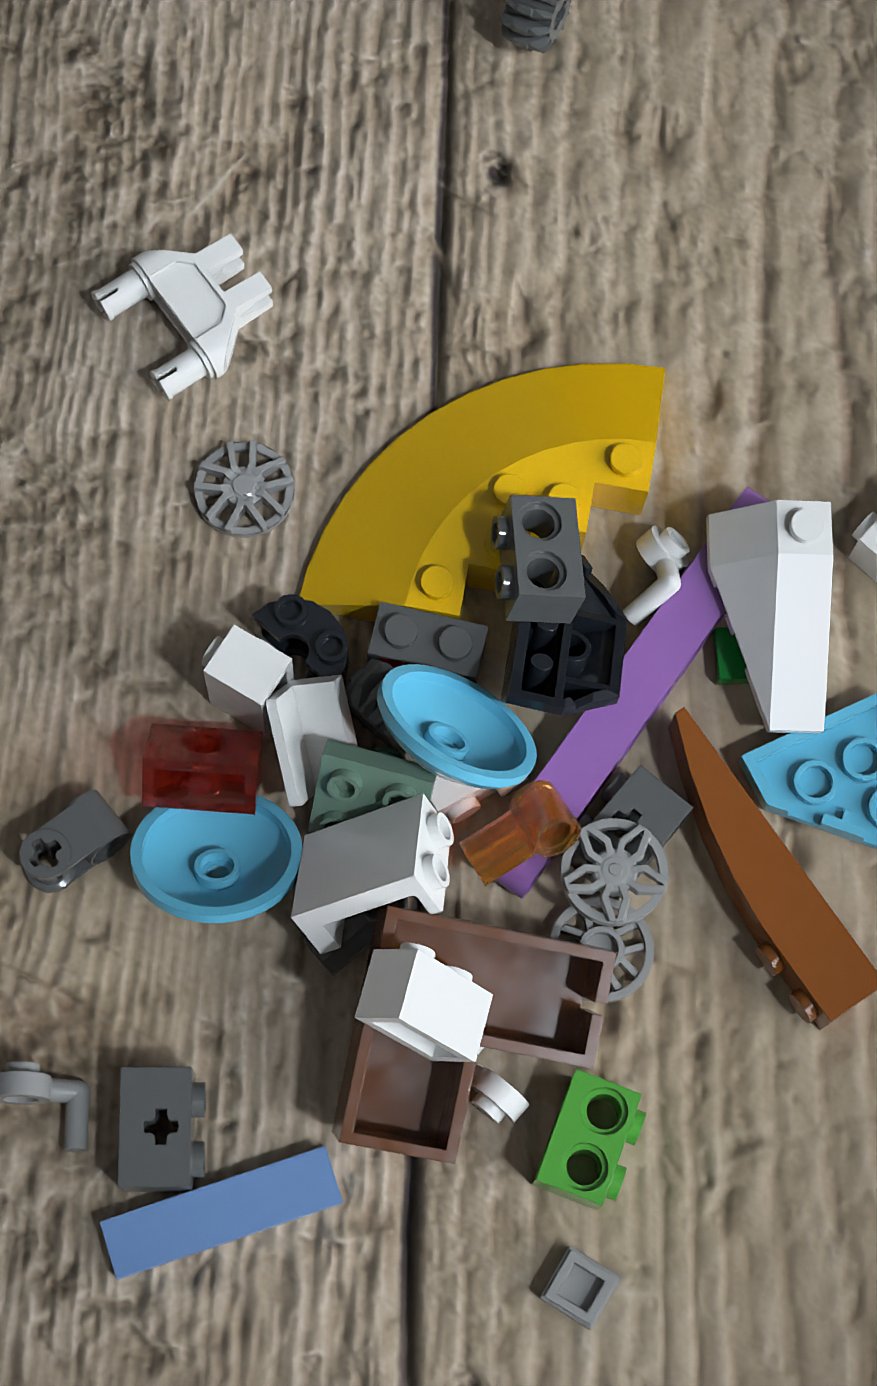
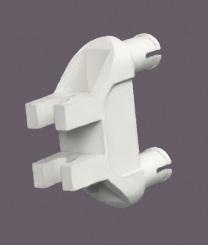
M231 233L197 253L170 250L141 252L131 259V263L128 264L129 271L100 289L91 292L92 299L100 312L105 311L103 316L109 322L141 300L148 298L152 301L154 299L187 343V350L149 372L158 391L163 389L161 393L167 401L205 376L208 379H218L224 375L231 361L239 329L273 307V300L269 296L272 293V287L260 271L225 292L219 286L245 269L244 262L240 258L243 255V249Z

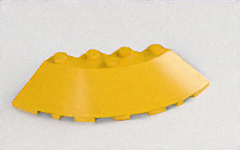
M582 363L543 368L504 378L478 388L431 412L399 435L367 466L346 492L321 534L308 564L300 597L317 603L334 615L373 622L376 621L380 602L460 619L466 586L495 591L496 571L501 564L499 550L493 549L491 545V526L494 516L501 515L510 495L575 498L581 551L587 532L591 507L641 515L649 492L665 368L629 363ZM526 531L529 535L539 538L536 534Z

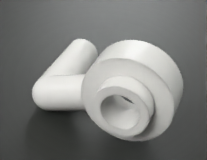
M654 525L636 541L638 551L646 563L656 572L658 579L623 609L626 618L635 626H638L680 589L681 579L679 574L689 567V560L686 555L690 551L685 539L671 527H667L664 530Z
M479 1047L478 1055L484 1047ZM476 1061L471 1087L477 1095L471 1102L496 1124H499L504 1117L515 1123L529 1106V1103L498 1074L487 1067H483Z

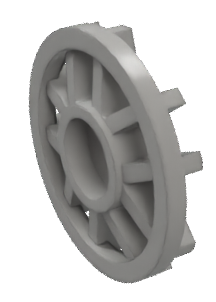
M256 440L236 443L230 441L201 462L194 482V495L200 514L211 527L228 536L251 538L266 534L283 522L293 505L295 485L287 461L273 449L258 444ZM249 452L248 466L238 467L235 453ZM257 454L271 460L256 467ZM229 455L230 469L215 465L219 460ZM281 470L284 478L265 482L264 477ZM207 474L224 481L222 485L204 483ZM286 489L284 502L280 505L270 494ZM203 494L219 497L210 510L206 506ZM262 503L275 513L267 521L263 519L257 510ZM229 505L234 511L228 522L225 523L216 517ZM245 512L257 524L247 528L237 526Z
M600 897L583 900L591 908L602 907L599 900ZM609 898L613 910L619 912L621 901ZM572 905L568 907L556 920L549 937L559 939L561 933L578 939L579 943L617 952L614 969L620 966L633 981L622 989V986L614 974H612L610 987L613 992L608 994L607 1003L622 1000L634 993L649 975L654 959L653 937L645 920L641 919L633 924L613 930V926L593 927V922L583 916L585 931L565 925L572 916L578 914ZM629 906L627 913L636 911L631 906ZM638 929L643 938V943L624 947L621 937ZM640 952L645 953L640 972L625 958L626 956ZM582 997V1000H583V1001L593 1002V1001H591V1000H588V999Z

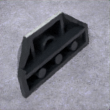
M584 555L581 556L586 598L571 624L513 621L501 702L560 716L617 704L620 697L628 619L607 588L591 573L593 568ZM530 580L534 585L545 588L541 583Z

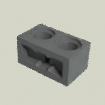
M510 495L501 515L494 516L491 526V545L493 549L499 550L501 564L496 571L495 594L497 599H504L505 621L571 624L586 598L576 499ZM526 531L536 534L539 538L529 535ZM530 580L541 583L545 588L534 585Z

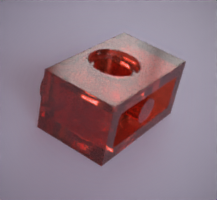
M152 723L142 757V806L255 815L262 780L263 731Z

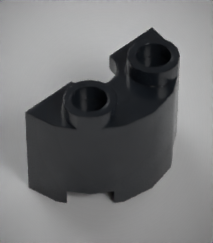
M288 594L283 595L277 601L269 602L252 614L254 633L257 638L264 640L287 656L297 655L306 659L305 665L309 668L306 673V679L342 675L344 687H346L349 667L348 642L343 627L329 610L313 601L304 600L299 595Z

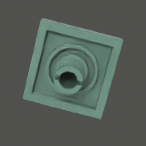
M328 739L322 753L308 834L420 794H424L431 803L437 776L424 769L418 763L403 759L401 754L391 747L380 746L371 751Z

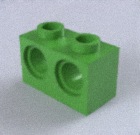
M575 1069L569 1080L532 1185L595 1210L603 1206L605 1198L615 1201L627 1170L626 1167L618 1165L625 1142L633 1146L636 1144L646 1117V1112L637 1109L642 1094ZM594 1100L609 1102L617 1114L615 1126L610 1129H599L593 1126L587 1117L588 1103ZM576 1154H584L595 1162L597 1177L593 1184L579 1185L571 1180L567 1173L569 1157Z

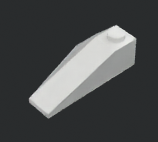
M774 500L709 514L706 517L708 573L714 588L718 587L728 614L725 619L731 635L735 634L747 666L745 674L766 731L775 733L821 734L824 732L833 567L831 502Z

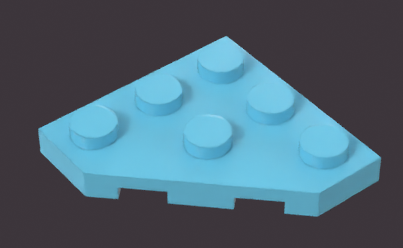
M877 693L826 716L824 732L821 734L789 733L741 755L738 763L763 810L877 849Z

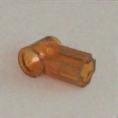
M539 780L525 785L514 795L510 803V811L462 840L459 844L484 885L487 886L536 854L551 857L565 852L578 840L581 827L555 785L550 781Z

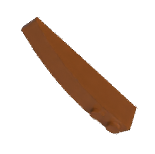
M683 707L675 712L668 730L682 785L688 802L693 807L692 813L700 836L726 892L751 935L759 945L755 948V952L760 962L771 975L776 976L780 974L792 991L789 994V1000L797 1014L806 1023L813 1021L818 1029L821 1030L877 991V970L691 715Z

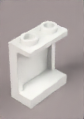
M420 794L304 836L291 918L320 954L341 948L345 918L409 896H416L432 915L443 911L445 887L450 882L447 868L449 846L454 841L453 830L448 818L442 812L437 813L426 796Z

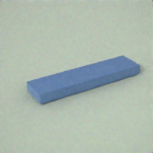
M323 1146L100 1221L115 1277L117 1280H121L343 1204V1200L326 1147Z

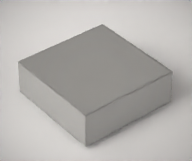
M569 1246L539 1299L588 1330H591L621 1277Z

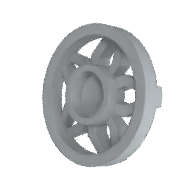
M618 818L598 820L579 830L569 841L562 856L560 866L561 885L569 903L588 920L605 926H625L640 921L649 915L662 899L669 876L665 852L654 835L640 824ZM618 830L627 832V834L618 839L616 848H613L611 839L601 831ZM592 836L604 846V851L599 854L595 853L588 837ZM637 837L641 841L637 852L631 855L624 848L626 844ZM581 845L585 859L590 861L592 865L583 864L570 873L573 853ZM647 847L656 860L658 872L648 865H637L644 858ZM585 873L591 876L592 884H572L573 881ZM638 874H644L655 881L657 885H640L636 882ZM629 890L635 895H653L644 906L636 911L627 913L631 900ZM597 891L601 892L599 900L604 913L588 906L578 894L593 895ZM609 896H621L622 901L618 915L614 914Z

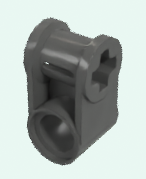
M90 790L75 798L61 813L26 837L19 850L20 862L32 886L45 893H56L67 888L94 866L114 856L128 843L132 833L97 790ZM47 854L52 859L57 858L58 864L50 869L46 864H40L38 859Z

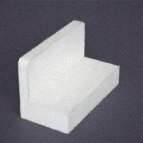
M342 675L290 680L266 700L286 794L291 807L302 806L315 794L322 753L328 739L358 747Z

